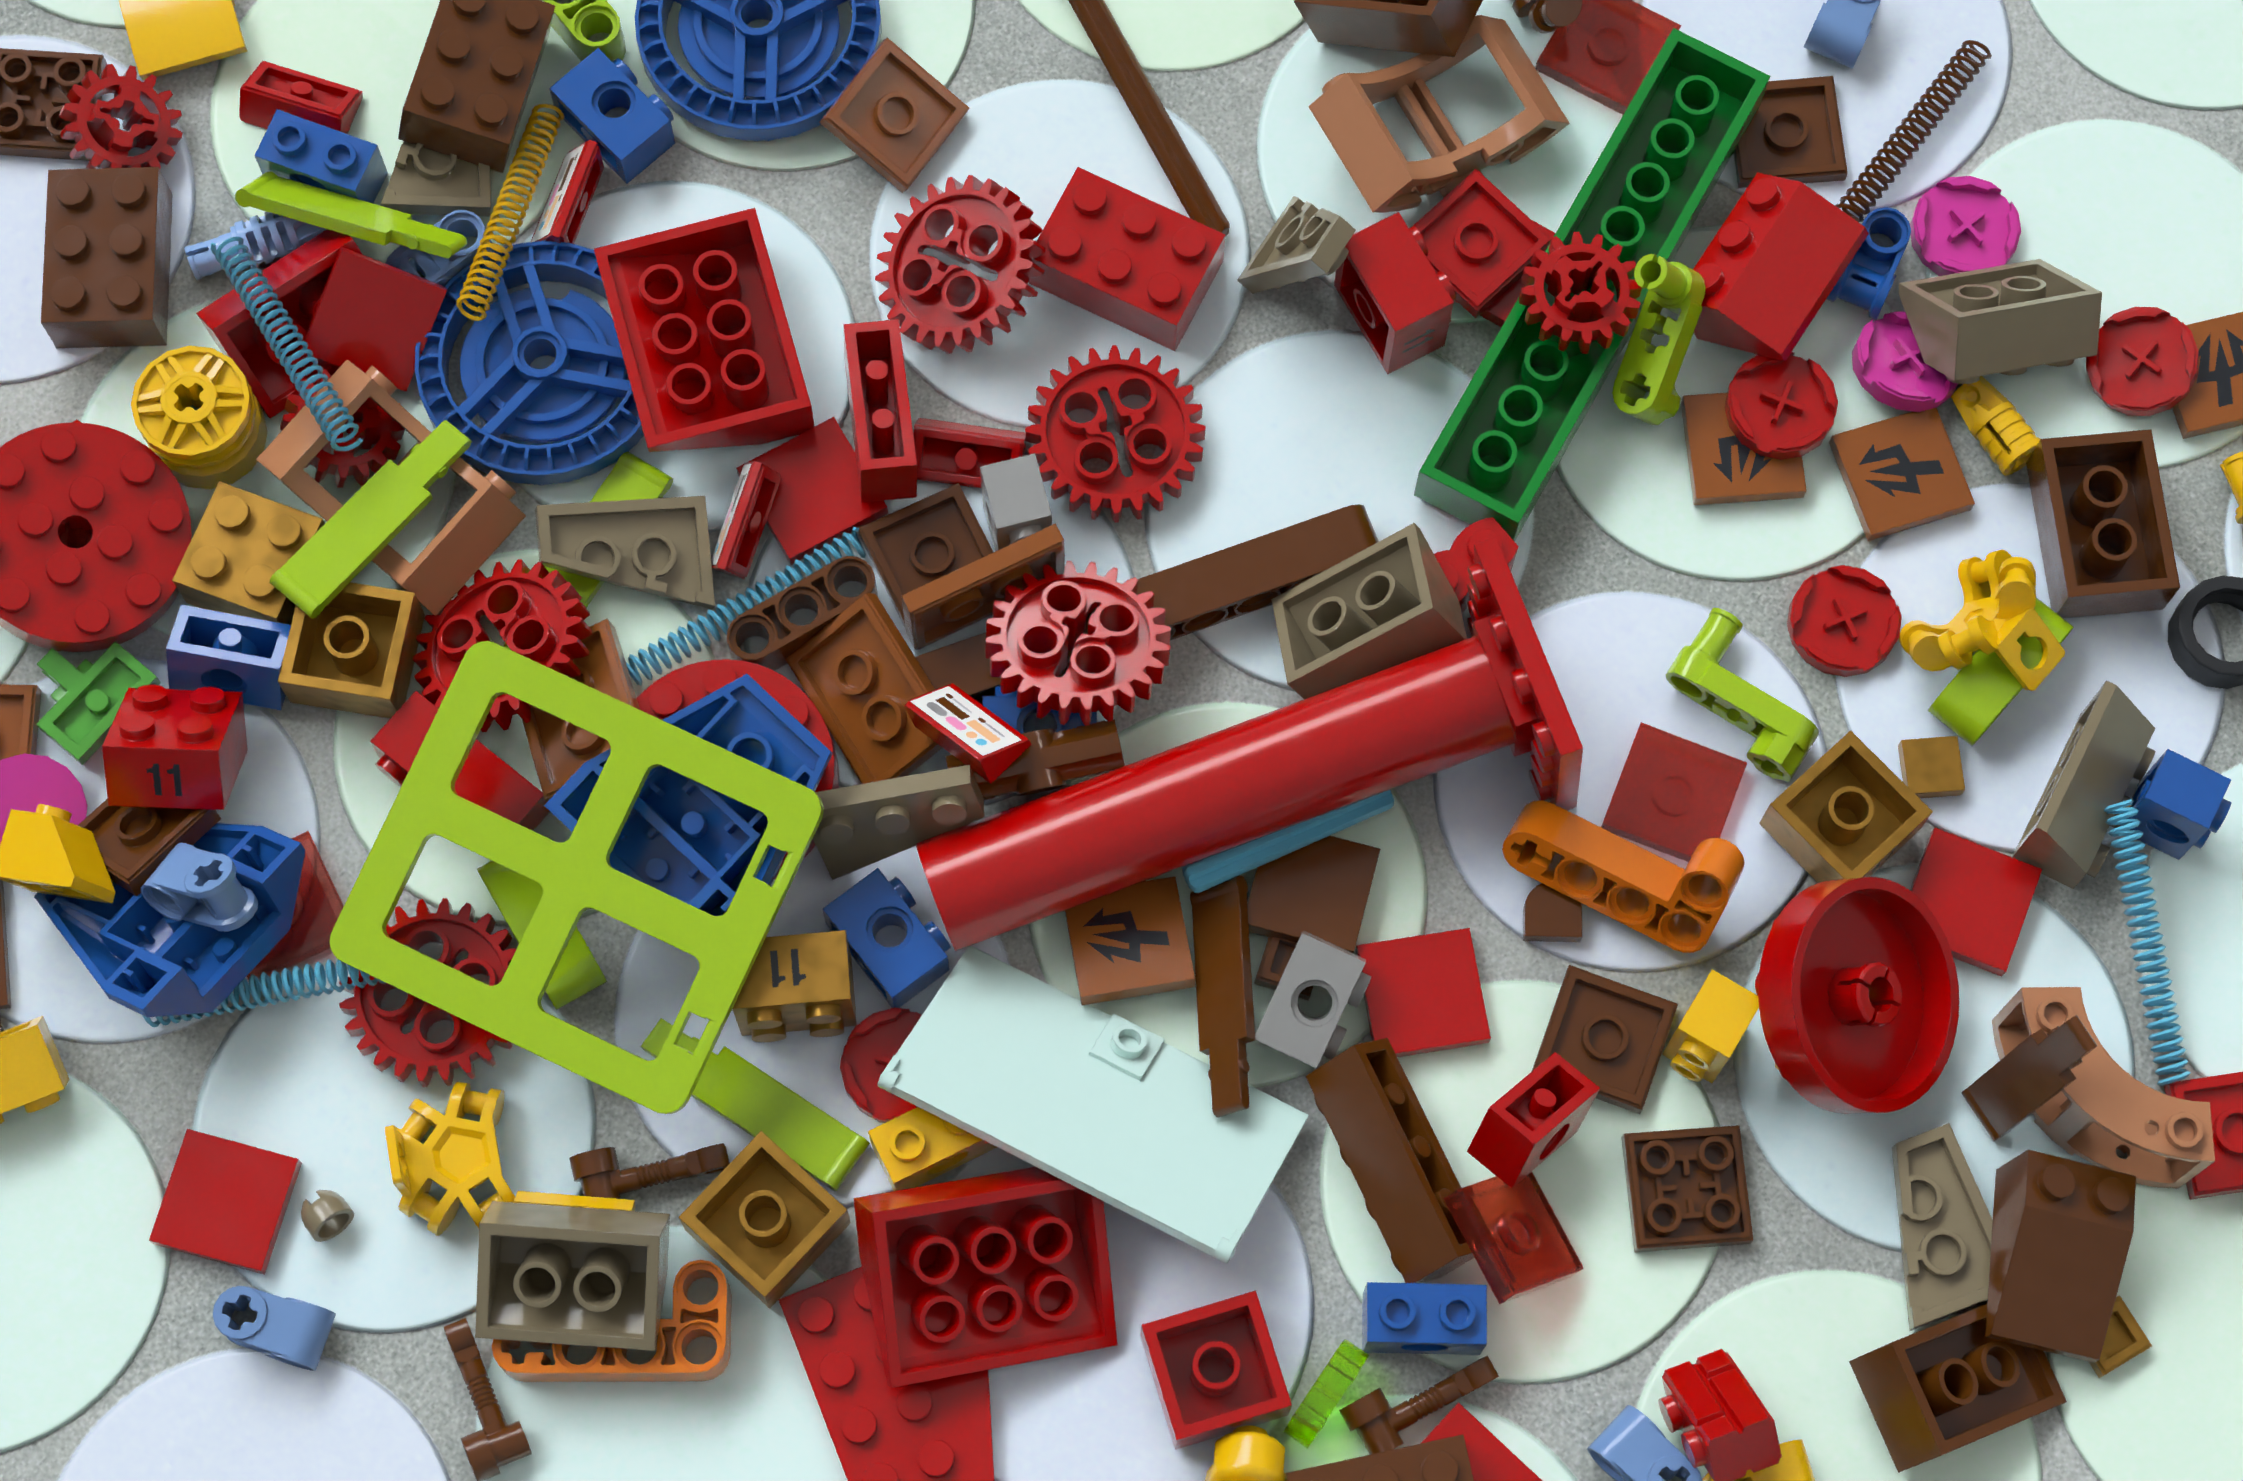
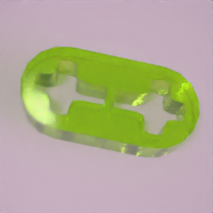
M1344 1339L1283 1432L1309 1449L1370 1355L1347 1339Z

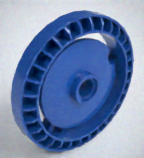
M637 0L635 10V30L639 54L646 75L658 95L675 113L694 126L718 136L743 141H771L787 138L820 126V120L880 45L882 34L879 0ZM674 1L681 4L678 18V34L680 45L688 64L707 85L728 96L709 90L692 79L678 65L670 52L666 42L668 15ZM848 1L852 12V21L844 49L835 63L819 79L811 83L823 72L833 57L840 31L837 6ZM756 19L769 21L762 28L748 26L750 22Z
M537 241L513 245V250L508 252L510 258L506 260V267L502 269L503 275L499 277L500 284L495 286L497 292L492 294L493 297L498 296V300L490 305L488 311H485L487 317L484 320L474 321L465 337L460 355V376L467 398L458 407L453 401L448 382L449 361L453 345L462 327L469 320L459 311L456 302L460 297L463 283L466 281L467 274L470 271L472 264L470 263L444 286L447 292L431 332L425 336L428 339L421 356V342L416 343L415 376L419 396L433 428L436 429L444 420L450 422L472 441L470 447L460 458L486 474L492 470L503 480L514 483L533 485L566 483L593 475L617 462L623 453L629 452L638 444L644 433L630 381L625 380L626 366L613 319L597 302L571 289L566 297L560 300L545 298L540 282L545 281L570 283L587 288L607 300L594 250L572 243ZM492 251L496 254H499L501 257H504V253ZM483 256L484 260L492 261L498 264L499 266L501 265L500 261H495L493 259H490L488 256ZM484 264L479 265L483 269H488L495 274L498 273V270L488 268ZM476 273L478 277L486 278L490 280L492 283L495 281L494 278H489L481 273ZM473 281L474 285L486 288L488 291L491 290V287ZM529 284V288L508 294V289ZM469 290L471 294L479 295L484 299L488 298V295H482L475 290ZM471 298L466 299L473 306L481 307L482 305H484L482 303H478L472 300ZM462 302V308H463L467 313L473 315V313H474L475 311H473V310H471L470 308H468V307ZM540 356L555 358V361L547 368L535 369L530 367L531 363ZM618 397L624 398L614 412L597 427L570 440L554 444L528 445L517 444L499 438L501 434H504L514 439L535 443L568 439L595 425L612 408ZM477 414L486 422L481 429L471 421Z

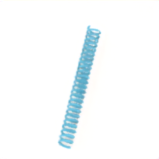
M230 237L224 240L218 249H216V244L212 242L210 249L215 255L216 260L220 263L221 268L225 271L226 276L240 295L241 301L245 303L246 309L250 311L251 317L255 319L256 325L260 327L261 333L265 335L266 341L270 343L271 349L275 351L276 358L280 359L281 366L285 368L286 374L290 376L291 382L295 384L296 390L300 392L301 398L305 400L306 406L310 408L311 414L315 417L317 424L320 425L322 432L325 433L326 439L331 442V447L336 451H349L359 446L363 441L361 438L345 447H339L336 444L353 438L357 434L359 426L353 423V416L348 415V408L342 407L343 400L338 398L339 394L333 390V384L327 382L328 376L322 374L323 368L317 365V358L312 357V350L307 349V342L302 341V334L297 333V326L292 325L293 319L287 317L288 311L282 309L283 303L277 301L278 295L273 292V287L268 284V279L263 276V271L258 268V263L253 261V255L248 253L249 249L246 245H243V239L241 237ZM238 241V245L232 246L226 252H221L228 243ZM240 249H243V253L237 254L231 260H226L227 256L233 255ZM248 257V261L242 262L236 268H230L232 264ZM249 265H253V269L245 271L241 276H235L237 272L246 269ZM254 273H258V277L250 279L246 284H240L242 280L251 277ZM259 281H263L262 285L255 287L251 292H245L247 288L256 285ZM264 289H268L267 293L260 295L256 300H250L252 296L259 294ZM269 297L273 298L272 301L265 303L261 308H255L257 304L264 302ZM274 305L278 306L277 309L272 310L266 316H260L262 312L269 310ZM279 313L283 314L282 317L277 318L271 324H265L267 320L274 318ZM284 321L288 322L287 325L279 328L276 332H270L272 328L279 326ZM289 329L293 330L291 334L286 335L281 340H275L277 336L284 334ZM294 337L298 338L296 342L291 343L286 348H280L284 343L289 342ZM299 345L303 346V349L295 352L291 356H285L289 351L296 349ZM304 353L308 354L307 358L290 365L293 360L301 357ZM313 362L312 366L307 367L302 372L295 373L298 368ZM314 370H318L317 374L311 376L305 381H300L303 378V376L310 374ZM319 378H323V381L321 383L315 385L311 389H306V387L309 384L315 382ZM324 386H328L327 391L322 392L317 397H311L314 392L319 391ZM330 394L333 395L332 399L316 406L319 400L326 398ZM334 403H338V406L336 408H333L327 413L321 414V412L325 408L330 407ZM339 411H343L342 416L337 417L331 422H326L329 417ZM343 420H349L347 424L341 426L337 430H331L336 424H339ZM349 428H354L349 435L336 439L340 433L345 432Z
M853 527L852 535L844 532L842 541L838 538H833L832 546L824 543L823 552L819 549H814L813 557L805 554L803 558L804 563L795 560L794 568L786 565L784 574L776 571L774 575L775 580L766 576L765 585L756 582L755 590L747 587L745 591L746 597L741 593H737L736 602L727 598L726 607L717 604V614L708 609L707 619L704 616L698 615L697 624L693 621H688V631L684 627L679 626L677 629L678 636L673 632H669L667 636L668 641L659 637L658 647L655 644L649 643L648 652L644 649H639V659L635 655L630 654L628 657L629 664L626 662L630 676L637 685L642 686L643 681L637 670V665L648 680H652L653 676L646 660L655 672L661 675L662 669L655 653L666 668L671 669L672 664L665 648L674 660L681 664L682 659L675 642L685 656L691 658L692 654L685 637L697 652H701V646L694 630L704 644L710 647L711 641L704 625L715 640L720 641L721 636L714 620L725 635H727L729 627L723 613L732 622L736 618L733 608L740 615L746 612L743 603L748 609L755 606L752 596L760 604L765 601L762 591L768 598L775 595L771 585L778 593L784 590L781 579L787 587L793 585L790 573L798 582L803 579L800 568L807 576L813 573L810 563L816 570L823 568L819 556L826 565L832 562L829 551L836 560L842 558L838 545L847 556H854L848 543L849 540L859 555L865 558L866 554L857 536L859 528Z
M2128 799L2107 806L2104 812L2107 814H2120L2107 819V824L2123 825L2111 829L2108 834L2113 837L2127 836L2112 841L2110 845L2114 848L2130 847L2115 852L2112 856L2115 859H2130L2118 863L2115 866L2117 870H2134L2119 875L2117 880L2120 882L2137 881L2122 886L2119 889L2122 893H2138L2123 898L2122 903L2126 905L2141 904L2126 909L2124 914L2127 916L2145 915L2129 920L2126 923L2128 927H2145L2130 932L2128 935L2130 938H2149L2133 943L2130 948L2133 950L2152 949L2136 954L2132 958L2135 961H2153L2137 966L2135 971L2138 973L2156 972L2140 977L2137 982L2140 984L2160 983L2140 990L2139 993L2141 995H2160L2144 1000L2142 1002L2143 1006H2164L2147 1011L2143 1016L2146 1018L2168 1017L2148 1023L2146 1026L2150 1030L2168 1029L2151 1034L2148 1037L2149 1040H2172L2152 1046L2150 1049L2153 1052L2175 1051L2153 1059V1062L2156 1064L2176 1063L2155 1071L2157 1075L2180 1074L2159 1080L2157 1085L2164 1086L2187 1078L2190 1071L2179 1069L2188 1063V1060L2178 1057L2184 1054L2186 1049L2181 1046H2175L2184 1039L2182 1036L2174 1034L2182 1026L2171 1023L2179 1017L2177 1013L2167 1012L2174 1009L2177 1005L2174 1001L2167 1000L2175 992L2170 989H2163L2171 985V979L2160 978L2167 975L2170 971L2165 966H2159L2166 963L2168 958L2164 955H2156L2163 952L2166 946L2155 943L2160 941L2164 935L2159 932H2152L2159 929L2161 923L2158 921H2148L2156 918L2159 912L2148 909L2156 904L2157 901L2155 899L2144 898L2153 894L2155 890L2151 887H2141L2149 884L2153 878L2140 875L2146 873L2150 866L2137 864L2146 860L2148 855L2145 853H2133L2142 850L2146 844L2141 841H2133L2139 839L2143 832L2140 830H2130L2138 827L2141 821L2138 819H2126L2137 815L2139 812L2137 808L2126 807L2133 803L2132 799Z
M328 959L325 969L323 964L318 961L314 966V970L307 963L304 966L303 972L296 965L293 968L292 974L287 968L283 969L281 976L276 970H273L270 978L265 972L261 973L259 979L254 974H251L249 984L247 979L244 978L229 995L232 1007L227 1006V997L220 1004L221 1009L216 1008L210 1013L189 1014L187 1016L179 1015L177 1018L167 1016L168 1019L166 1020L163 1019V1016L156 1017L157 1021L155 1022L151 1021L150 1017H143L150 1026L158 1027L160 1023L163 1025H168L171 1021L179 1023L181 1019L190 1021L192 1017L196 1019L202 1018L203 1015L211 1017L214 1012L222 1015L224 1011L232 1013L235 1009L243 1011L246 1007L251 1009L256 1008L257 1005L265 1007L268 1002L275 1005L279 1000L286 1003L290 998L297 1001L301 996L308 999L312 994L320 996L323 992L331 994L334 990L342 992L344 988L353 990L356 985L364 988L367 983L374 986L378 981L382 984L386 982L375 977L374 980H370V975L363 971H360L364 980L359 982L358 969L348 964L346 965V963L339 959L336 961L335 967L334 962ZM348 972H349L350 978H351L352 981H353L352 984H348V983H347V981H348ZM337 974H338L339 980H340L341 983H342L340 987H338V986L336 985V983H337ZM326 976H327L328 982H329L330 985H331V987H330L329 989H327V988L325 987V986H326ZM315 978H316L317 984H318L319 987H320V989H319L318 991H316V990L314 989V988H315ZM304 980L309 989L307 993L304 992ZM293 982L298 991L297 995L293 994ZM283 987L285 992L287 993L286 997L282 996ZM272 989H273V992H274L275 995H276V998H275V999H272V998H271ZM261 991L265 997L264 1001L260 1000ZM250 993L254 999V1003L249 1002ZM239 994H240V997H241V999H242V1001H243V1005H239V1004H238V1003H239Z

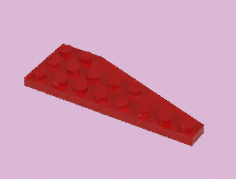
M862 1266L778 1299L848 1481H995L988 1370L890 1388L887 1384Z

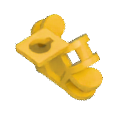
M2003 549L1990 552L1984 561L1978 557L1962 560L1958 567V577L1964 595L1962 609L1948 624L1932 625L1920 620L1907 623L1899 634L1901 647L1922 669L1932 672L1941 671L1950 666L1958 670L1972 663L1973 652L1979 649L1987 655L1995 652L2025 690L2034 691L2065 655V650L2034 609L2036 606V571L2032 563L2022 557H2011ZM2022 634L2024 637H2036L2042 645V659L2032 669L2026 668L2021 661L2020 652L2022 646L2018 643L2017 639Z
M456 1082L451 1091L445 1115L415 1098L409 1106V1110L413 1113L401 1129L394 1125L385 1127L393 1184L402 1194L398 1206L399 1211L408 1217L417 1214L428 1222L427 1230L436 1236L441 1235L449 1227L458 1212L460 1202H462L478 1229L479 1222L492 1201L514 1203L515 1195L503 1178L495 1131L503 1111L504 1090L491 1088L488 1094L471 1091V1085L468 1083ZM466 1113L481 1116L479 1122L463 1118ZM433 1126L435 1129L427 1138L425 1143L422 1144L421 1140L424 1138L429 1129ZM490 1179L497 1192L477 1204L469 1191ZM433 1181L447 1190L440 1201L429 1194Z

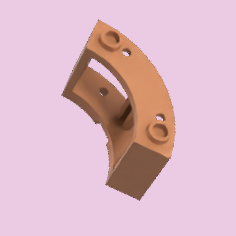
M1476 15L1455 57L1419 54L1409 60L1381 70L1366 73H1343L1328 81L1322 88L1323 94L1308 106L1372 212L1380 213L1418 207L1422 202L1420 196L1424 194L1430 195L1439 191L1444 198L1475 169L1482 174L1480 170L1487 166L1500 164L1507 159L1513 164L1537 149L1570 124L1506 21L1483 15ZM1486 44L1526 109L1499 128L1464 146L1425 82L1458 64ZM1395 97L1432 158L1408 162L1373 104Z
M346 360L327 381L333 384V390L337 391L339 394L338 398L343 400L342 407L348 408V415L352 416L370 398L418 441L415 445L421 444L431 434L425 426L391 397L397 387L375 367L371 366L364 373L349 360ZM324 386L313 397H317L322 392L327 391L328 386ZM330 394L326 398L319 400L316 406L332 399L333 395ZM334 403L330 407L325 408L321 412V414L327 413L333 408H336L338 406V403ZM305 405L256 460L327 522L343 505L303 470L329 442L326 439L325 433L322 432L320 425L317 424L315 417L311 414L310 408ZM339 411L329 417L326 422H331L337 417L342 416L343 411ZM345 419L339 424H336L331 430H337L338 428L343 426L348 421V419ZM412 448L398 462V466L410 455ZM460 457L449 469L476 491L474 495L412 563H409L389 545L372 560L374 564L389 575L405 591L415 592L419 603L435 616L526 517L510 501L517 492L492 470L483 477Z
M2022 987L1992 1019L1994 1041L1999 1060L2004 1058L2031 1034L2043 1029L2047 1035L2049 1031L2057 1026L2060 1027L2076 1015L2098 1045L2081 1059L2083 1061L2081 1064L2070 1069L2076 1079L2032 1113L2036 1118L2034 1122L2041 1130L2070 1155L2075 1153L2095 1166L2136 1176V1184L2179 1189L2215 1162L2210 1102L2184 1100L2163 1094L2136 1080L2111 1058L2095 1035L2085 1011L2081 987ZM2116 1149L2127 1153V1158H2119L2116 1154Z

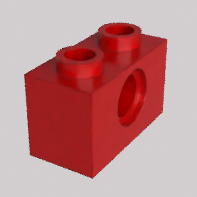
M1554 1052L1488 1108L1467 1152L1512 1189L1577 1133L1600 1087Z

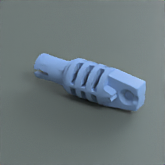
M265 212L264 216L258 217L256 215L250 217L249 221L243 222L241 220L235 222V226L230 227L231 232L205 242L202 241L191 246L188 245L184 249L196 280H199L202 277L223 270L210 249L212 242L216 244V249H218L224 240L230 237H241L244 241L243 245H246L249 249L248 253L253 255V261H256L258 266H260L259 263L266 262L267 264L273 262L274 258H283L326 229ZM238 241L228 243L221 252H226L232 246L238 245ZM240 249L233 255L227 256L226 260H231L237 254L243 253V249ZM245 257L240 262L232 264L231 268L238 266L242 262L248 261V257Z

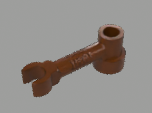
M724 1143L668 1158L666 1161H656L649 1165H639V1167L635 1166L620 1170L615 1147L595 1149L569 1158L574 1182L581 1183L583 1196L621 1199L620 1194L640 1190L642 1187L647 1188L659 1183L664 1184V1182L669 1183L670 1181L722 1172L730 1164Z
M466 1318L443 1328L467 1389L470 1390L469 1395H471V1400L474 1401L473 1405L476 1406L475 1410L478 1412L477 1415L483 1428L460 1439L476 1480L484 1481L500 1474V1467L529 1456L532 1452L520 1421L507 1425L498 1400L495 1399L496 1394L493 1393L494 1389L491 1388L492 1384L489 1383L490 1379L487 1377L488 1374Z
M1487 1355L1438 1382L1434 1387H1429V1390H1424L1423 1393L1420 1392L1419 1395H1415L1414 1398H1410L1409 1401H1404L1394 1408H1391L1381 1388H1378L1340 1409L1339 1412L1350 1432L1356 1429L1370 1455L1394 1450L1404 1444L1398 1432L1413 1425L1418 1420H1422L1423 1417H1427L1433 1411H1438V1408L1441 1409L1443 1406H1447L1499 1377Z

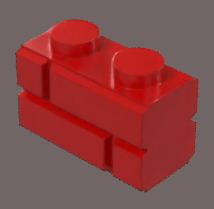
M1719 1349L1698 1357L1695 1364L1688 1361L1664 1371L1662 1381L1666 1396L1658 1400L1660 1411L1670 1432L1673 1433L1678 1430L1683 1432L1681 1434L1682 1444L1694 1468L1704 1465L1714 1481H1734L1746 1476L1747 1470L1751 1469L1755 1473L1779 1463L1782 1454L1775 1421L1728 1352Z

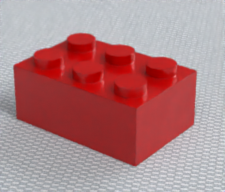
M1077 167L1036 241L1046 248V253L1032 259V262L1045 270L1044 275L1030 278L1029 284L1176 351L1223 263L1225 234Z

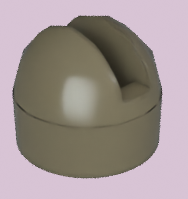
M331 1190L316 1191L320 1198L312 1204L305 1199L302 1205L301 1218L303 1224L317 1242L327 1241L340 1234L348 1227L354 1217V1212L345 1199Z

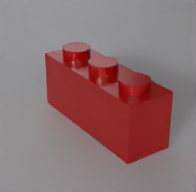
M899 319L843 324L844 362L861 503L916 498L917 460Z
M417 691L408 698L370 740L380 758L375 765L385 776L400 787L438 712V708ZM477 739L475 740L455 782L456 793L468 801L534 831L550 813L544 806L547 802L544 799L543 792Z

